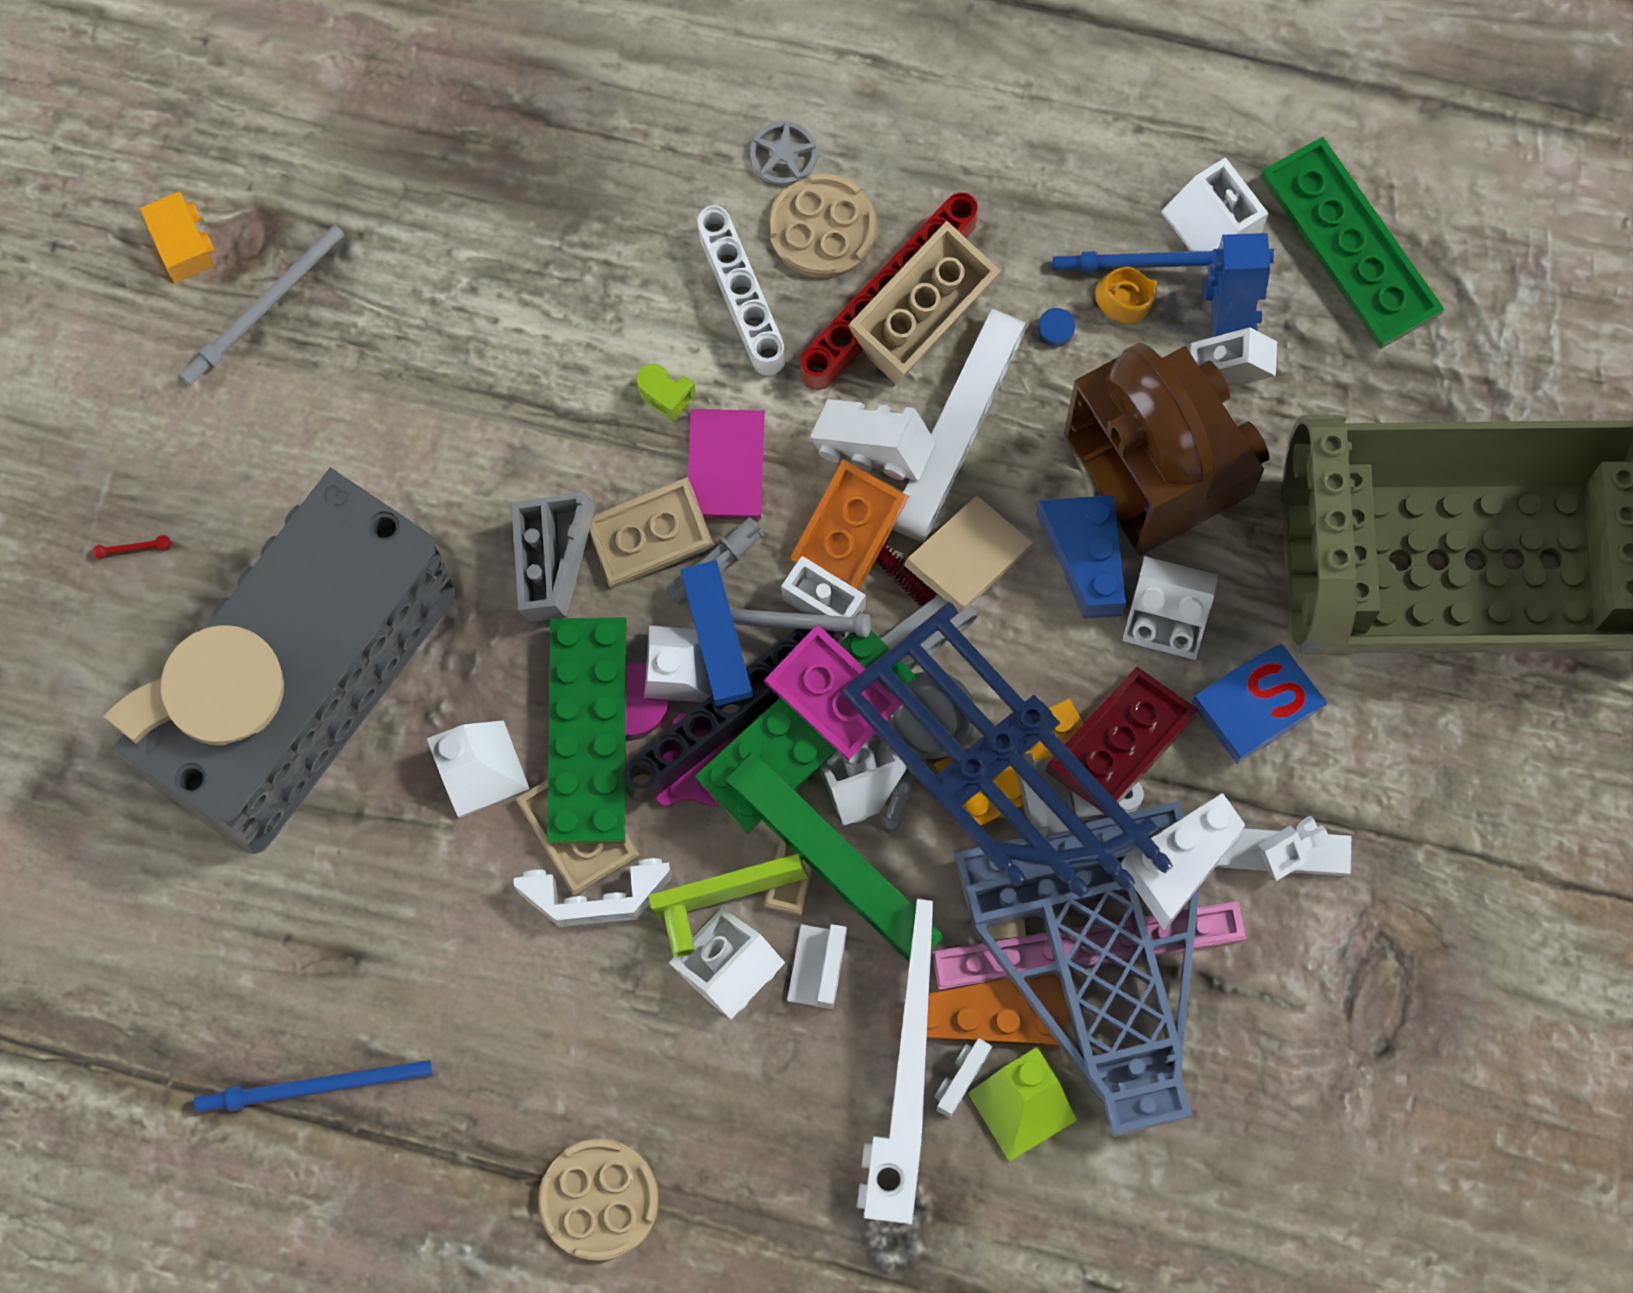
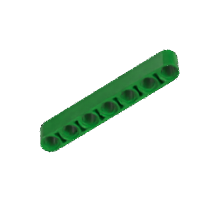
M750 752L724 779L726 786L796 854H799L801 859L895 950L910 962L916 908L756 754ZM933 924L931 951L943 939V935Z

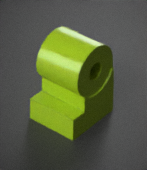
M659 364L645 365L637 374V384L641 398L672 422L679 417L696 396L694 382L684 375L678 382H675L669 378L667 370Z

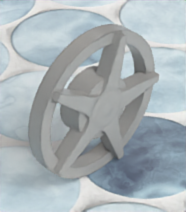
M789 121L775 122L765 126L755 135L750 147V160L754 171L764 181L773 185L789 186L807 178L813 171L817 161V146L810 132L801 125ZM783 130L782 137L774 142L762 139L773 131ZM789 130L801 134L809 144L796 145L789 139ZM758 145L769 151L770 160L763 168L759 166L756 160ZM812 151L808 166L799 173L795 164L798 154ZM774 167L779 169L789 168L794 176L778 178L769 175L768 172Z

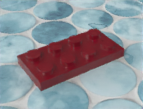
M1136 666L1067 741L1065 746L1108 793L1120 803L1195 719L1198 708ZM1055 757L1047 763L1046 773L1108 816Z

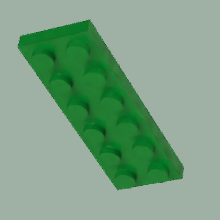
M1323 136L1262 170L1260 177L1380 349L1442 315L1444 307Z
M626 617L550 619L547 842L549 845L626 843V786L623 773L626 765L627 714Z
M871 629L868 637H858L856 633L851 632L839 643L865 669L890 650ZM902 661L891 668L906 686L916 678V675ZM878 679V681H879L891 694H893V693L885 686V684H884L880 679ZM779 698L696 774L695 779L731 818L749 834L762 820L726 786L724 779L750 752L761 758L795 791L829 760L837 750L785 701Z

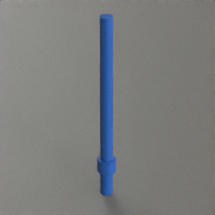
M1269 249L1270 264H1273L1274 249ZM1084 251L1082 255L1053 256V271L1082 270V274L1097 273L1098 269H1119L1122 267L1208 266L1212 264L1213 251L1097 255V251Z
M431 1060L247 1089H243L242 1085L225 1088V1092L194 1097L196 1112L227 1108L228 1111L245 1109L247 1104L432 1076Z

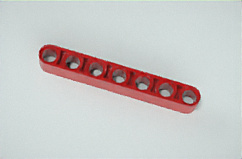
M958 192L951 195L804 351L800 362L801 377L807 387L813 390L825 389L863 350L848 325L946 221L966 239L976 227L978 211L977 201L972 195L966 192ZM957 211H964L968 213L969 216L966 218H957L953 215V213ZM837 338H846L850 341V344L839 347L833 341ZM816 363L826 367L824 371L819 373L812 372L808 368Z

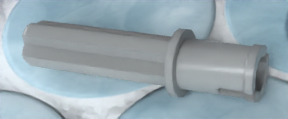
M748 517L728 537H721L719 539L720 543L695 565L717 560L721 572L732 561L736 560L738 562L741 560L740 555L759 538H762L764 533L760 528H757V523ZM681 576L667 589L670 597L679 605L688 600Z

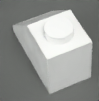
M1250 327L1191 343V355L1198 366L1208 360L1212 361L1221 371L1226 382L1247 384L1276 376L1277 341Z

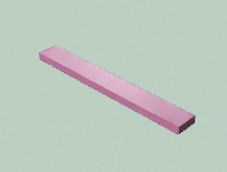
M1238 901L1197 908L1193 950L1246 940ZM1188 909L1181 910L1165 931L1154 915L1144 916L1150 939L1156 940L1185 933ZM1127 919L1122 929L1135 936L1131 919ZM1121 920L1113 921L1112 923L1118 926ZM1099 924L1091 925L1084 938L1105 949L1114 933ZM1085 926L1071 928V930L1080 935ZM1059 932L1067 958L1076 942ZM1047 933L996 941L1018 972L1054 963ZM1117 936L1109 952L1124 961L1132 959L1138 947ZM983 943L932 951L938 992L1009 978ZM1178 944L1154 950V954L1158 956L1184 951V945ZM1079 945L1071 961L1082 968L1095 966L1100 956ZM1104 959L1101 965L1110 964L1111 962Z

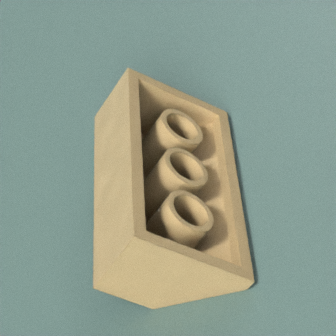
M946 221L848 326L869 360L897 385L992 284L1001 270Z

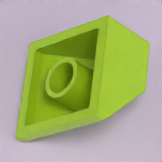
M1038 1047L1006 1065L968 1092V1096L1009 1162L1077 1121L1059 1081Z

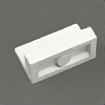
M801 924L787 1002L833 1010L847 935L846 926L831 924L830 929Z

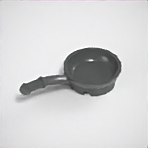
M924 671L915 673V680L907 687L961 747L965 746L975 726ZM950 676L951 679L962 689V691L973 701L972 695L966 689L963 683L957 680L956 678ZM903 704L887 720L890 726L922 761L949 756ZM907 766L897 784L896 790L891 793L892 799L886 816L883 817L882 826L887 833H893L898 830L906 803L910 801L909 794L916 776Z

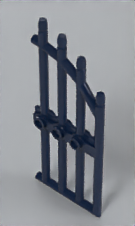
M946 603L839 691L1001 872H1004L1005 877L1015 886H1020L1026 878L1023 872L1013 865L1012 860L1049 866L1064 883L1068 884V888L1075 895L1082 898L1089 892L1086 883L1076 876V872L1069 865L1098 861L1110 876H1114V880L1122 888L1128 890L1135 884L1132 875L1122 868V864L1113 854L1134 844L1164 874L1173 867L1167 855L1161 853L1160 848L1149 837V835L1158 830L1157 825L1149 817L1139 824L1132 819L1052 732L1060 724L1059 720L1052 714V711L1035 695L1024 701L954 626L950 620L958 614V611L952 603ZM936 631H939L1013 711L996 726L921 646ZM908 654L983 735L966 751L892 671L891 668ZM878 679L885 684L953 760L936 776L863 696L862 692ZM1040 741L1119 826L1123 833L1102 843L1022 755ZM1011 766L1084 847L1055 850L992 780ZM981 791L1031 847L993 840L963 807V804Z

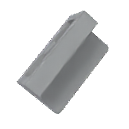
M1032 752L1023 754L1022 756L1073 811L1068 788L1045 772L1047 763L1053 757L1034 761ZM1017 774L1026 818L1043 837L1070 832Z

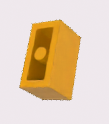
M178 191L140 208L164 265L174 283L215 266L209 253L216 250L207 231L199 232L196 223L202 221L193 201L186 203L183 195Z

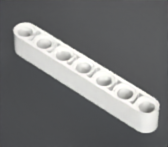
M992 309L931 434L936 443L919 481L910 479L904 490V493L910 497L892 529L893 531L923 544L926 541L1021 342L1027 326L1026 322L996 309Z

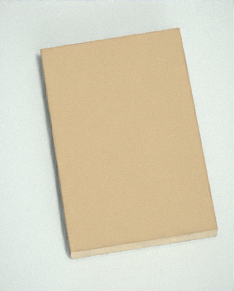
M688 477L593 515L589 529L608 586L611 589L715 547Z
M976 495L911 554L904 566L946 602L952 603L961 614L1030 549L1033 542Z
M548 780L515 799L574 897L641 858L627 833L626 843L549 845L547 842Z

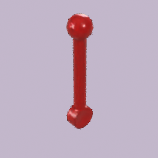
M160 535L154 541L111 547L96 545L92 550V554L97 559H103L108 554L151 548L167 551L171 547V540L166 535Z

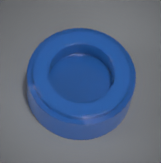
M1052 308L1044 312L1038 324V334L1041 340L1053 347L1064 346L1071 341L1075 331L1073 316L1061 308Z

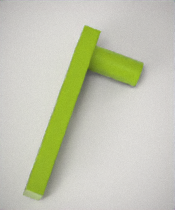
M794 854L648 896L651 910L659 919H665L672 955L679 958L689 956L696 951L687 912L808 879V875L800 855Z

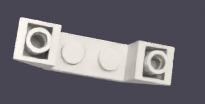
M643 859L639 861V866H630L633 897L626 898L625 893H608L602 896L603 900L587 901V897L576 896L565 898L564 904H558L556 880L553 874L546 875L545 870L523 872V877L514 878V886L522 897L556 925L567 927L637 920L650 904L648 895L660 892L671 880L672 873L669 863H662V859Z

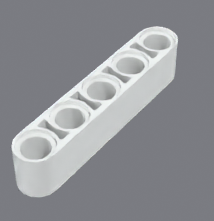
M708 206L700 212L697 219L700 242L753 367L762 375H775L781 371L785 362L783 340L729 214L720 206ZM714 224L723 227L717 232L706 230L707 227ZM726 255L736 258L731 263H723L719 260ZM740 286L750 289L746 294L742 295L732 292ZM754 317L763 320L762 324L758 326H749L746 324V321ZM765 349H772L777 352L772 358H763L759 355Z

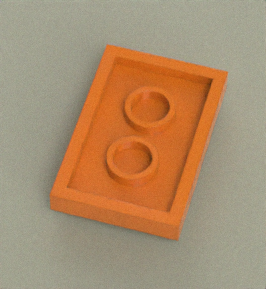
M842 460L790 559L797 563L801 556L859 591L910 496L851 462Z

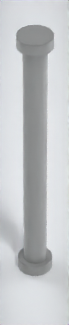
M730 609L733 622L737 625L812 630L818 624L824 631L853 632L858 637H868L871 629V619L868 614H859L857 617Z

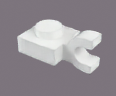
M1308 816L1298 824L1297 830L1288 826L1257 846L1269 875L1277 881L1309 862L1306 852L1330 841L1326 828L1322 825L1317 827L1314 818Z

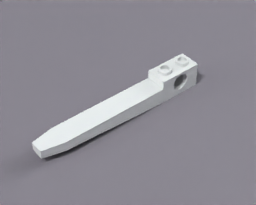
M917 899L890 1137L873 1136V1144H864L862 1168H870L868 1185L860 1184L857 1203V1208L865 1209L864 1218L912 1224L922 1137L933 901ZM887 1167L897 1170L901 1178L898 1187L890 1191L882 1189L877 1183L878 1173Z

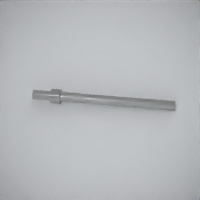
M333 225L212 344L208 342L198 351L199 357L179 375L182 380L191 386L210 366L214 368L224 359L222 354L344 236L342 230Z

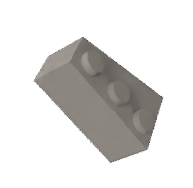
M585 492L511 502L518 611L530 623L567 618L595 504Z

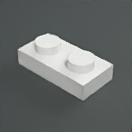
M978 1038L973 1047L969 1044L965 1045L955 1062L956 1065L961 1067L953 1081L948 1077L945 1078L934 1097L940 1101L936 1111L949 1119L951 1118L991 1052V1045Z

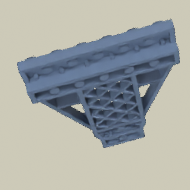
M1179 801L1128 813L1137 824L1149 817L1157 825L1158 830L1149 835L1150 838L1184 818ZM1110 817L1084 823L1102 843L1123 833ZM1071 832L1044 837L1055 850L1084 847ZM1023 837L1004 841L1006 843L1031 847ZM1134 844L1113 854V856L1122 863L1125 854L1137 846ZM980 848L955 853L954 859L974 932L1100 1101L1104 1102L1113 1137L1191 1118L1192 1112L1181 1075L1199 888L1188 903L1186 932L1153 940L1149 937L1137 890L1134 886L1128 890L1122 888L1114 880V876H1110L1098 861L1069 865L1076 872V876L1080 877L1089 889V892L1080 898L1068 888V884L1064 883L1049 866L1012 860L1013 865L1017 866L1026 878L1017 887L1005 877V873L1001 872ZM1107 899L1127 910L1118 926L1098 915ZM1100 901L1094 912L1083 906L1084 904ZM1069 908L1089 918L1080 935L1061 924ZM1062 910L1056 920L1054 916V911ZM1038 916L1044 922L1054 963L1018 972L986 928ZM1129 916L1135 936L1122 929ZM1093 922L1114 933L1105 949L1084 938ZM1059 932L1076 942L1067 958ZM1117 936L1138 947L1129 963L1109 952ZM1183 944L1184 951L1177 1018L1174 1021L1154 950ZM1079 945L1100 956L1091 972L1071 961ZM1139 954H1141L1146 973L1133 966ZM1104 959L1125 970L1115 987L1095 975ZM1070 970L1086 979L1078 995L1075 992ZM1128 973L1149 985L1140 1001L1119 990ZM1047 975H1055L1059 978L1074 1031L1076 1045L1073 1046L1025 982L1026 980ZM1090 982L1110 993L1102 1010L1081 999ZM1150 991L1152 992L1157 1011L1143 1004ZM1114 997L1135 1008L1126 1025L1105 1013ZM1080 1007L1097 1017L1088 1034ZM1139 1011L1160 1022L1151 1039L1130 1028ZM1101 1020L1121 1031L1112 1049L1091 1037ZM1162 1029L1165 1039L1155 1041ZM1125 1034L1142 1044L1117 1050ZM1091 1046L1105 1054L1093 1056Z

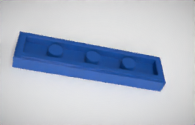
M717 560L680 569L715 706L752 698L753 693Z

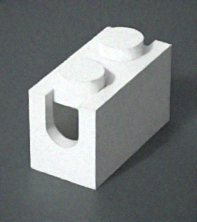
M801 556L781 585L782 600L805 614L855 617L856 614H862L866 609L865 594ZM799 579H802V582L797 588L795 586ZM834 631L843 638L849 634V632Z

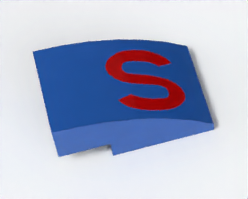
M1281 643L1251 659L1196 694L1191 704L1198 708L1199 715L1235 763L1239 764L1263 746L1267 747L1325 707L1327 702Z

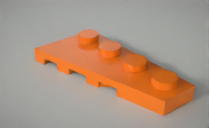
M1047 975L1026 980L1025 982L1067 1036V1006L1059 978L1055 975ZM1009 978L928 994L926 1039L976 1042L980 1038L986 1043L1060 1047Z

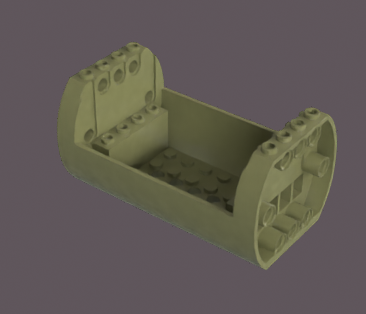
M1302 415L1298 417L1287 446L1281 492L1289 639L1296 653L1633 651V420L1345 423L1346 417L1343 415ZM1470 553L1479 555L1484 562V567L1480 570L1470 569L1465 564V555ZM1506 553L1517 555L1521 560V568L1516 570L1507 568L1503 564L1502 556ZM1542 553L1555 555L1559 561V567L1547 569L1541 564L1540 555ZM1394 554L1403 555L1408 560L1409 568L1403 571L1394 569L1390 565L1389 557ZM1430 554L1441 555L1446 561V568L1439 571L1430 568L1427 563V556Z

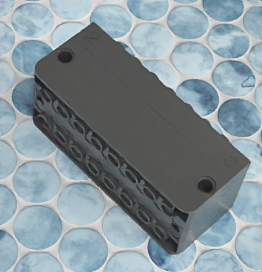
M331 467L300 506H294L285 519V526L277 536H272L266 541L261 550L262 556L253 567L249 566L241 573L237 581V588L229 598L225 597L217 604L213 612V619L206 626V628L227 625L244 628L261 637L274 651L282 669L284 692L279 709L270 723L258 734L254 733L242 740L227 743V745H210L187 736L172 720H169L151 730L137 744L123 734L112 747L151 787L249 854L260 853L271 845L455 599V587L432 536Z

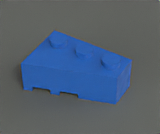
M1268 233L1222 235L1219 248L1213 249L1212 264L1208 265V278L1204 279L1203 287L1204 300L1211 302L1213 337L1249 327L1257 331V323H1262V311H1256L1258 300L1266 299L1270 274Z
M1114 495L1039 500L1036 516L1048 536L1052 551L1061 564L1065 573V579L1084 619L1122 616L1126 600Z

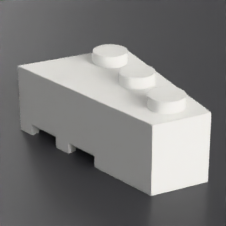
M827 399L810 436L821 457L835 463L839 462V460H847L868 472L872 469L880 470L887 476L900 481L904 480V478L919 481L936 442L915 408L905 407L903 414L892 413L888 405L879 404L877 410L873 411L864 410L865 405L861 402Z
M1223 793L1151 838L1160 848V852L1165 853L1173 864V867L1164 874L1153 865V861L1148 859L1138 847L1125 854L1121 863L1122 868L1132 875L1135 881L1134 888L1164 931L1239 838L1245 827L1244 822Z

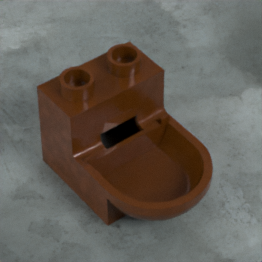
M1136 343L1125 349L1121 356L1074 380L1064 436L1102 496L1114 495L1117 521L1139 556L1255 494L1264 472L1262 464L1269 461L1270 458L1267 445L1258 429L1249 421L1237 426L1223 405L1224 402L1230 399V391L1221 371L1210 360L1198 366L1186 345L1162 358L1150 346L1144 343Z

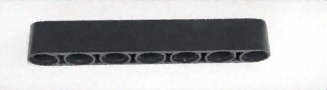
M795 629L749 665L746 670L750 685L752 686V684L760 681L764 682L811 630ZM825 631L835 640L834 631ZM769 686L764 690H755L751 687L752 698L715 706L713 695H711L627 762L623 773L628 795L638 802H649L774 704L780 697ZM730 704L737 705L740 708L737 712L731 714L722 711L723 707ZM702 727L711 731L704 737H697L692 734L694 730ZM669 751H677L681 754L678 759L672 761L663 758V755ZM641 774L651 777L649 782L641 785L634 783L633 779Z

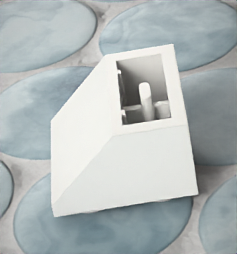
M1226 157L1196 175L1161 212L1190 251H1213V249L1219 248L1222 235L1261 233L1268 216L1266 209Z
M1144 556L1122 641L1196 660L1215 595L1218 575Z

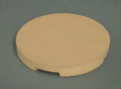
M811 174L808 178L797 181L788 188H784L774 200L768 220L770 242L779 259L795 272L813 278L837 277L855 269L869 255L876 239V212L868 197L861 191V187L851 180L834 174Z
M236 626L209 627L187 637L169 656L161 677V697L165 710L171 720L187 736L210 745H227V743L242 740L254 733L258 734L270 723L277 713L284 692L282 669L274 651L255 633Z
M591 1139L570 1146L554 1160L541 1181L538 1204L545 1230L559 1247L581 1259L606 1261L629 1253L646 1238L657 1216L659 1194L657 1183L650 1167L637 1152L617 1141Z

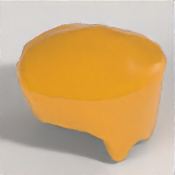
M1122 267L1113 270L1097 283L1095 289L1096 302L1100 309L1112 320L1125 325L1135 324L1147 316L1155 299L1157 281H1151L1140 271L1132 267Z

